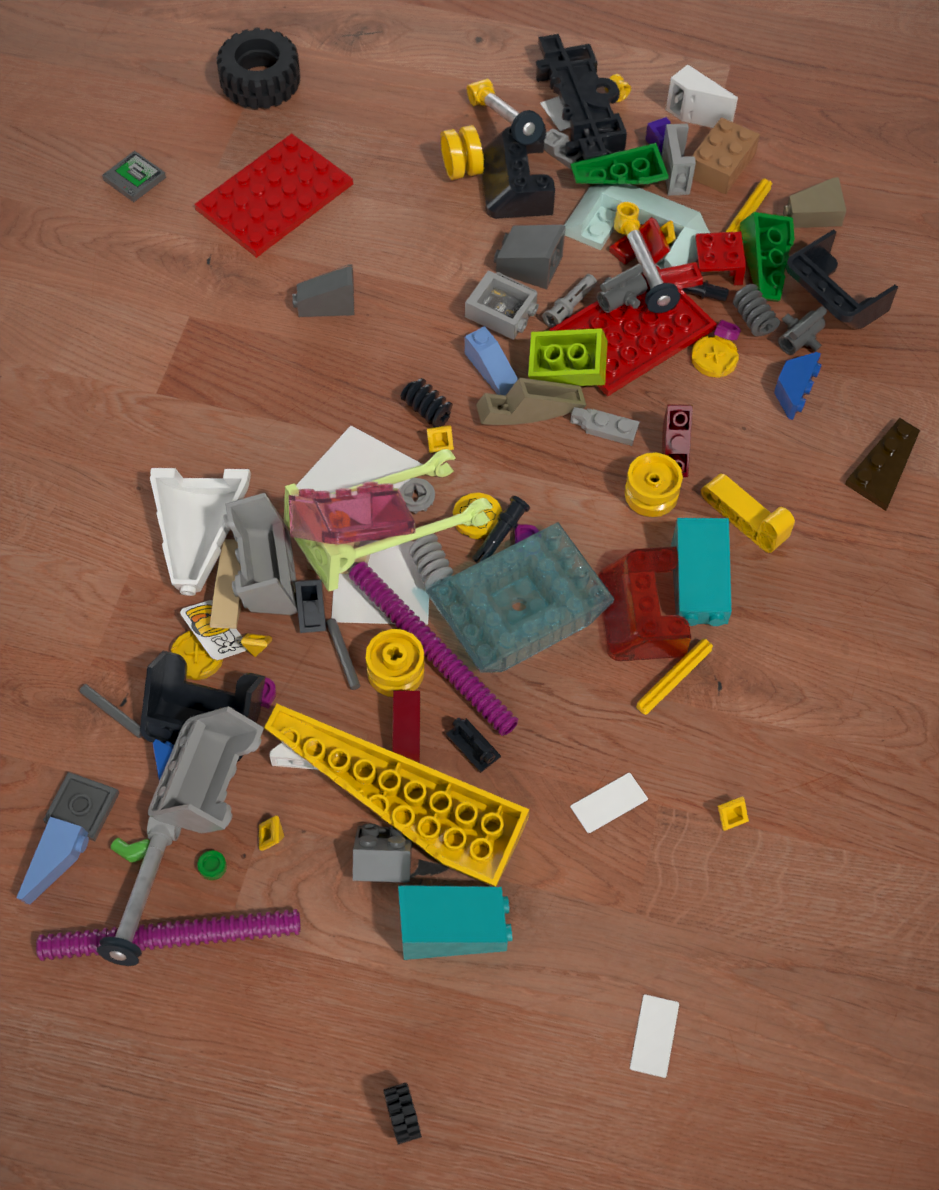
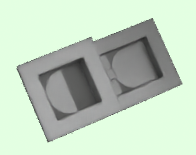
M552 128L546 133L544 150L571 169L570 164L575 163L582 156L581 151H578L575 156L566 157L565 145L566 142H569V136Z

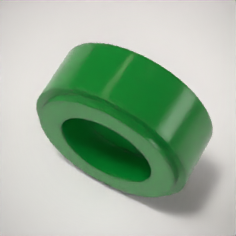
M215 850L203 853L197 864L201 876L207 880L221 878L227 869L225 857Z

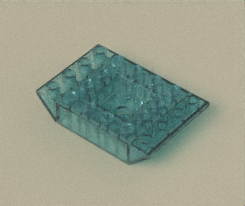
M558 522L426 589V593L480 673L503 672L589 626L614 601L613 596ZM520 602L526 608L522 611H516L512 605Z

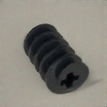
M424 378L410 382L402 390L401 399L406 401L408 406L413 407V410L426 419L429 424L433 425V428L444 426L450 418L453 403L450 401L446 402L445 396L439 397L438 390L432 391L433 386L431 384L426 385Z

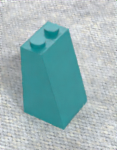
M677 518L671 542L676 624H684L686 626H695L697 624L721 626L728 624L732 613L729 518Z
M398 886L404 960L507 951L508 942L512 941L511 924H506L505 914H509L508 896H503L502 887Z

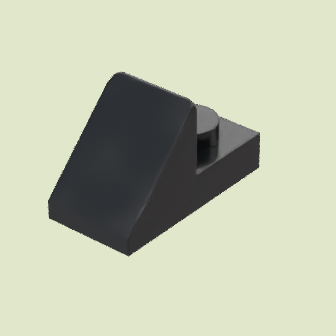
M322 579L295 581L300 633L326 631L325 594Z

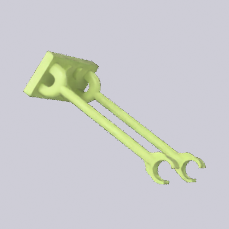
M450 450L438 451L423 465L321 497L314 492L300 493L295 483L285 486L284 523L319 578L322 579L328 592L338 589L339 574L349 569L355 562V559L460 524L482 526L490 521L483 510L492 509L493 506L486 498H480L473 501L461 514L355 549L349 544L335 546L330 537L329 530L320 523L317 513L323 506L424 474L429 476L437 475L439 477L450 475L454 470L447 462L440 466L445 461L456 458Z

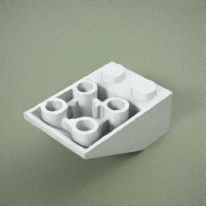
M686 65L671 77L666 111L683 122L713 128L721 117L733 122L738 97L691 66Z

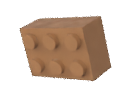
M721 117L692 155L695 156L696 161L693 180L723 194H727L756 154L760 134Z

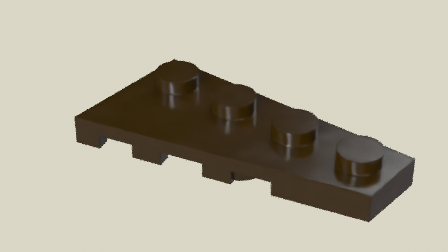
M899 418L847 478L845 485L887 511L920 430Z

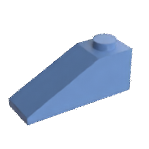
M485 326L465 336V355L497 395L506 396L518 378L497 340Z
M50 817L16 898L28 905L36 900L78 860L80 853L86 850L89 841L87 837L88 832L81 826Z

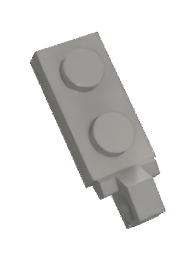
M574 407L570 423L580 425L582 429L586 430V434L630 446L633 445L639 427V421L587 408L586 410Z

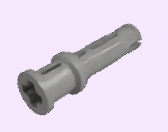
M586 274L564 298L557 299L554 306L542 315L545 324L552 328L561 323L565 317H570L573 313V308L597 285L596 278L591 274ZM579 290H582L577 296H575V294Z

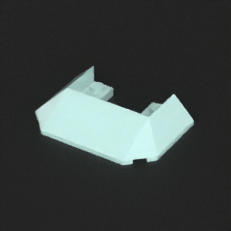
M599 184L590 186L564 225L566 226L565 236L601 250L614 230L616 209L622 202H631L638 206V220L640 224H644L653 217L657 220L659 226L662 227L665 223L672 220L676 240L669 245L671 251L655 264L660 269L696 262L698 260L696 234L710 233L700 212L631 184Z

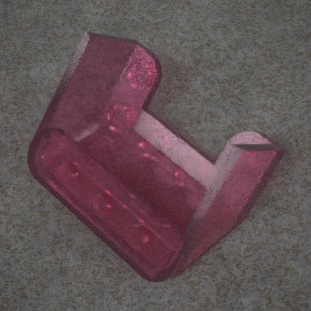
M363 482V486H358L357 491L351 492L350 488L335 489V494H330V491L299 489V494L289 495L290 537L329 544H344L416 533L415 520L399 489L393 488L391 483Z

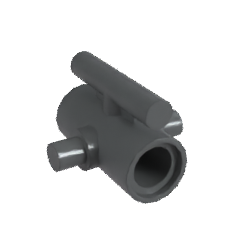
M637 264L613 278H606L605 282L600 285L602 291L597 294V300L604 312L609 313L624 304L632 306L634 309L639 307L640 301L636 297L644 294L648 289L646 280L640 274L643 272L641 264Z
M820 306L816 311L808 312L800 320L794 319L789 313L786 314L782 321L788 326V331L778 339L780 348L789 355H793L804 345L806 347L810 346L815 352L818 351L822 345L816 340L817 337L815 335L826 325L823 318L827 314L826 308Z

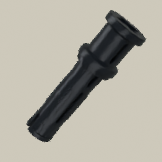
M512 495L510 504L505 511L498 514L497 524L472 556L476 563L480 559V566H486V563L509 531L518 527L517 522L524 512L530 510V506L524 500Z

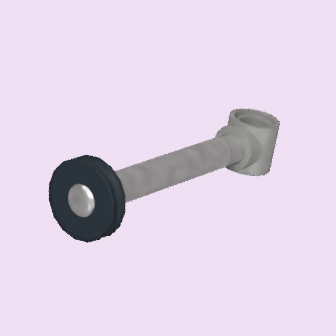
M149 817L147 835L150 843L115 937H103L100 939V946L97 947V953L105 960L122 966H135L139 963L138 957L142 955V951L132 941L165 848L171 845L172 841H177L182 829L181 827Z

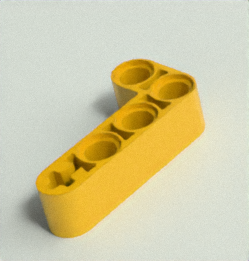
M722 473L702 487L701 494L704 500L725 518H729V521L765 552L772 553L790 537L795 520L791 512L786 508L778 507L774 512L770 513L746 491Z

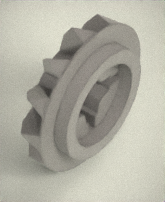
M412 478L402 486L395 498L398 507L404 508L405 512L413 511L417 514L418 511L424 510L426 512L430 505L433 506L435 490L428 481L421 478ZM414 490H416L419 496L417 502H414L412 498Z

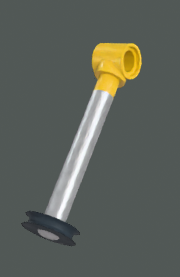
M488 78L467 85L466 89L470 103L473 106L479 104L487 105L511 123V133L517 142L523 145H531L541 137L544 131L542 117L531 110L521 113L517 112L495 95L494 87Z
M622 202L616 209L614 229L621 234L627 235L636 258L643 267V273L651 289L645 297L647 308L653 313L667 312L674 308L680 300L678 288L672 283H663L639 230L638 206L631 202Z

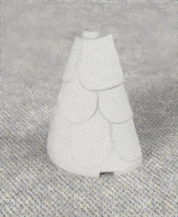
M151 468L150 481L157 507L156 514L164 541L162 547L171 583L176 589L180 590L181 594L194 596L196 592L202 590L221 553L220 548L229 532L223 518L227 514L225 504L244 499L251 478L249 469H224L223 478H183L176 468Z

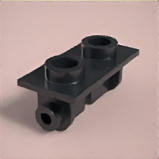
M460 717L452 723L454 728L446 733V736L480 773L501 758V755L467 718L464 720Z

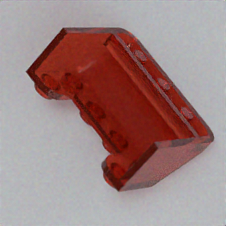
M676 546L634 549L600 570L597 583L606 649L611 659L615 661L680 658L687 654L691 641L689 623L685 618L678 615L661 616L655 573L672 572L676 568L678 563Z

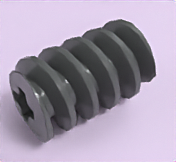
M749 284L737 292L733 299V305L737 308L739 314L742 315L743 320L754 336L768 335L778 328L780 320L775 318V312L771 311L769 304H766L767 300L762 297V293L758 290L757 285Z

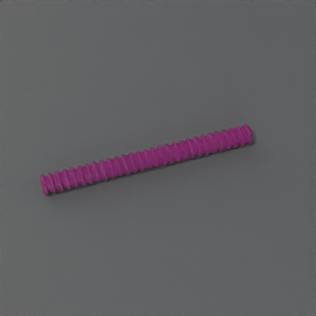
M365 561L356 564L351 569L349 578L352 581L354 580L355 585L359 586V589L364 591V594L369 596V599L377 607H380L381 612H385V616L390 618V621L395 623L398 629L412 633L421 642L424 656H427V659L433 662L434 667H438L440 673H444L443 676L446 679L449 678L451 684H455L454 687L460 690L461 695H466L465 699L471 701L473 707L477 706L476 710L479 713L482 712L484 718H488L487 722L489 724H494L493 728L499 730L501 736L509 734L517 726L518 718L516 716L512 717L513 713L510 710L507 711L505 705H501L502 702L496 699L495 694H490V689L485 688V684L479 682V678L474 676L471 670L468 671V667L463 665L458 656L452 654V650L447 648L445 643H441V639L436 637V634L433 631L431 632L428 626H425L424 621H420V617L415 615L413 610H409V606L404 604L402 599H399V596L389 588L388 584L383 582L382 578L378 577L376 572H373L371 567H368Z
M293 909V912L284 910V913L275 911V914L266 912V915H262L260 912L257 913V916H253L250 913L248 917L240 914L239 918L231 915L229 919L221 916L219 920L216 917H212V920L209 921L207 918H203V921L194 919V922L185 920L184 923L176 921L175 924L167 922L166 925L160 922L157 926L150 923L148 927L140 924L135 932L132 943L137 945L141 951H145L146 947L154 950L156 946L159 949H163L166 945H168V948H173V945L176 944L177 947H182V944L191 946V943L200 945V942L209 944L210 941H213L215 944L219 940L225 943L228 939L235 942L237 938L245 941L246 937L254 940L255 936L263 939L265 935L268 938H272L275 934L277 937H281L282 934L290 936V933L299 935V932H301L300 914L297 909ZM113 927L110 931L108 928H103L102 931L94 929L93 932L85 930L84 933L76 931L75 934L67 932L66 935L60 932L57 933V936L50 933L47 937L40 934L36 942L37 956L40 961H45L46 958L54 960L57 956L58 959H63L64 956L72 958L73 955L82 957L83 954L91 956L92 953H95L97 956L99 955L97 947L100 946V939L103 937H115L118 929L117 927Z

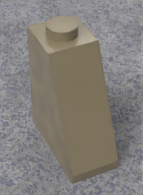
M834 177L790 195L787 205L783 208V216L793 217L794 228L842 226L846 207L839 177Z

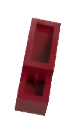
M393 690V752L420 763V691Z

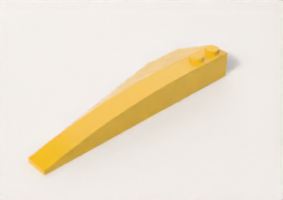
M276 704L265 725V729L440 863L491 886H497L528 821L529 809Z

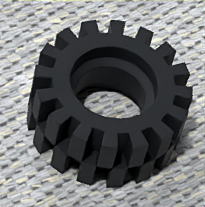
M407 1082L383 1089L397 1144L422 1138Z

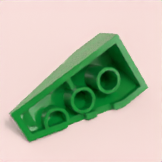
M656 143L570 164L576 183L649 184L666 180L669 177Z
M753 212L740 222L744 255L753 284L757 285L758 290L762 293V297L767 301L778 302L781 299L786 278L784 274L788 258L790 257V248L795 240L793 217Z

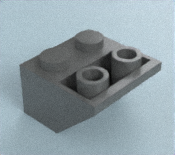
M372 823L357 826L353 847V881L410 883L412 841L393 826L379 827L377 824Z

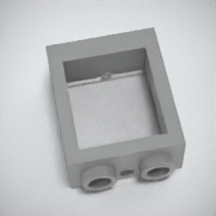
M488 270L465 302V317L514 340L519 332L522 333L525 330L529 317H533L538 310L537 293Z

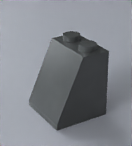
M513 225L510 233H506L503 238L501 250L498 249L495 253L496 273L499 272L507 277L547 289L563 258L566 226Z

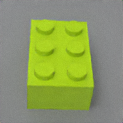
M581 329L531 332L529 379L577 386L605 385L607 339L603 330Z

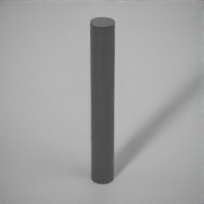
M329 619L326 624L350 689L356 690L361 685L336 619Z
M87 684L81 687L80 693L136 737H142L139 724Z

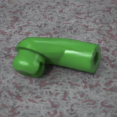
M116 838L111 844V850L129 862H136L144 859L150 840L144 839L129 845L121 838Z

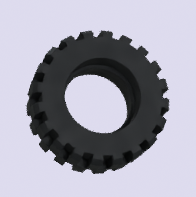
M254 28V30L249 31L245 29L242 30V33L233 34L231 39H227L218 51L217 67L223 93L235 104L239 103L241 107H251L254 110H258V108L270 109V106L274 105L277 107L283 101H288L300 85V66L297 48L287 36L284 37L278 31L273 32L272 29L265 28V30ZM254 67H269L260 71L249 70Z

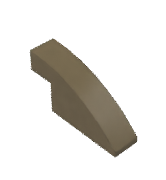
M519 378L506 396L484 393L476 406L481 424L516 425L560 417L572 413L574 407L585 408L586 402L581 386Z

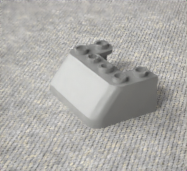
M265 493L226 503L227 514L223 516L224 523L228 530H232L234 538L238 542L235 554L237 561L241 565V570L235 576V581H232V589L235 596H239L244 608H248L251 612L281 615L298 613L295 587L297 579L288 528Z
M230 707L189 718L178 735L150 803L148 815L160 822L198 833L225 830L232 819L231 806L224 802L227 796L226 789L230 779L236 773V764L239 756L254 752L260 746L264 727Z

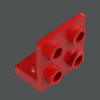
M697 233L695 239L700 272L728 271L729 276H733L734 285H743L746 265L742 233Z

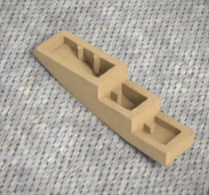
M225 539L222 545L214 589L210 628L237 629L242 600L239 596H235L232 589V581H235V576L241 570V565L237 561L235 554L238 542L234 539Z

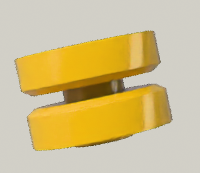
M473 125L460 127L459 133L454 129L441 131V152L450 180L463 178L465 171L469 176L482 174L484 169L483 153L476 128Z
M645 453L637 457L630 464L624 491L626 502L632 510L643 516L661 517L670 513L677 504L683 480L680 466L669 456L660 453Z
M390 629L380 632L372 638L366 649L367 676L371 686L377 692L387 697H393V690L415 691L424 679V650L421 642L412 633L400 629Z

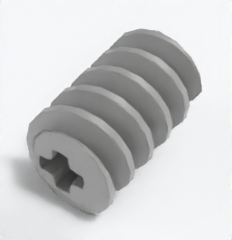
M436 534L418 538L409 549L413 562L417 566L419 574H421L420 577L424 582V586L430 592L443 591L456 581V577L451 576L453 569L448 567L449 561L445 559L446 554L441 550L442 546L437 542L438 537Z

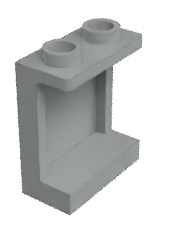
M666 124L661 157L669 176L665 180L668 196L690 195L696 161L695 156L684 157L689 130L688 124Z

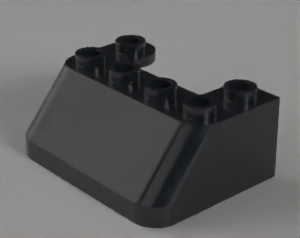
M545 124L541 137L531 145H523L513 138L511 126H509L482 149L484 169L481 177L487 215L491 218L502 219L553 215L555 201L554 180L546 174L530 175L527 155L544 153V142L546 139Z
M833 229L791 255L786 264V271L838 320L851 328L862 329L890 311L898 286L894 284L876 297H869L858 304L829 277L836 271L838 266L836 258L830 254L837 233Z
M163 650L147 666L140 732L147 741L153 743L157 739L162 743L167 741L175 745L181 728L189 718L225 707H230L257 723L261 711L266 676L245 673L238 679L235 693L186 681L187 663L181 655Z

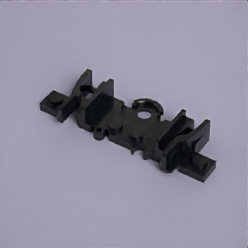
M559 34L538 37V45L544 59L536 61V81L550 80V89L558 94L563 106L562 119L570 121L571 141L566 142L565 145L566 157L575 156L578 151H581L583 159L588 160L607 155L606 150H609L612 154L625 151L627 131L620 114H614L610 103L614 104L618 101L620 91L613 80L598 77V62L591 45L584 44L564 48ZM599 87H606L609 92L602 94L597 92V89Z

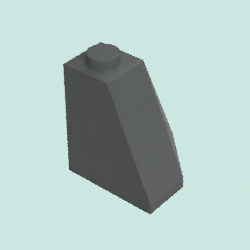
M347 264L298 283L297 294H293V308H298L299 317L354 315L353 264Z

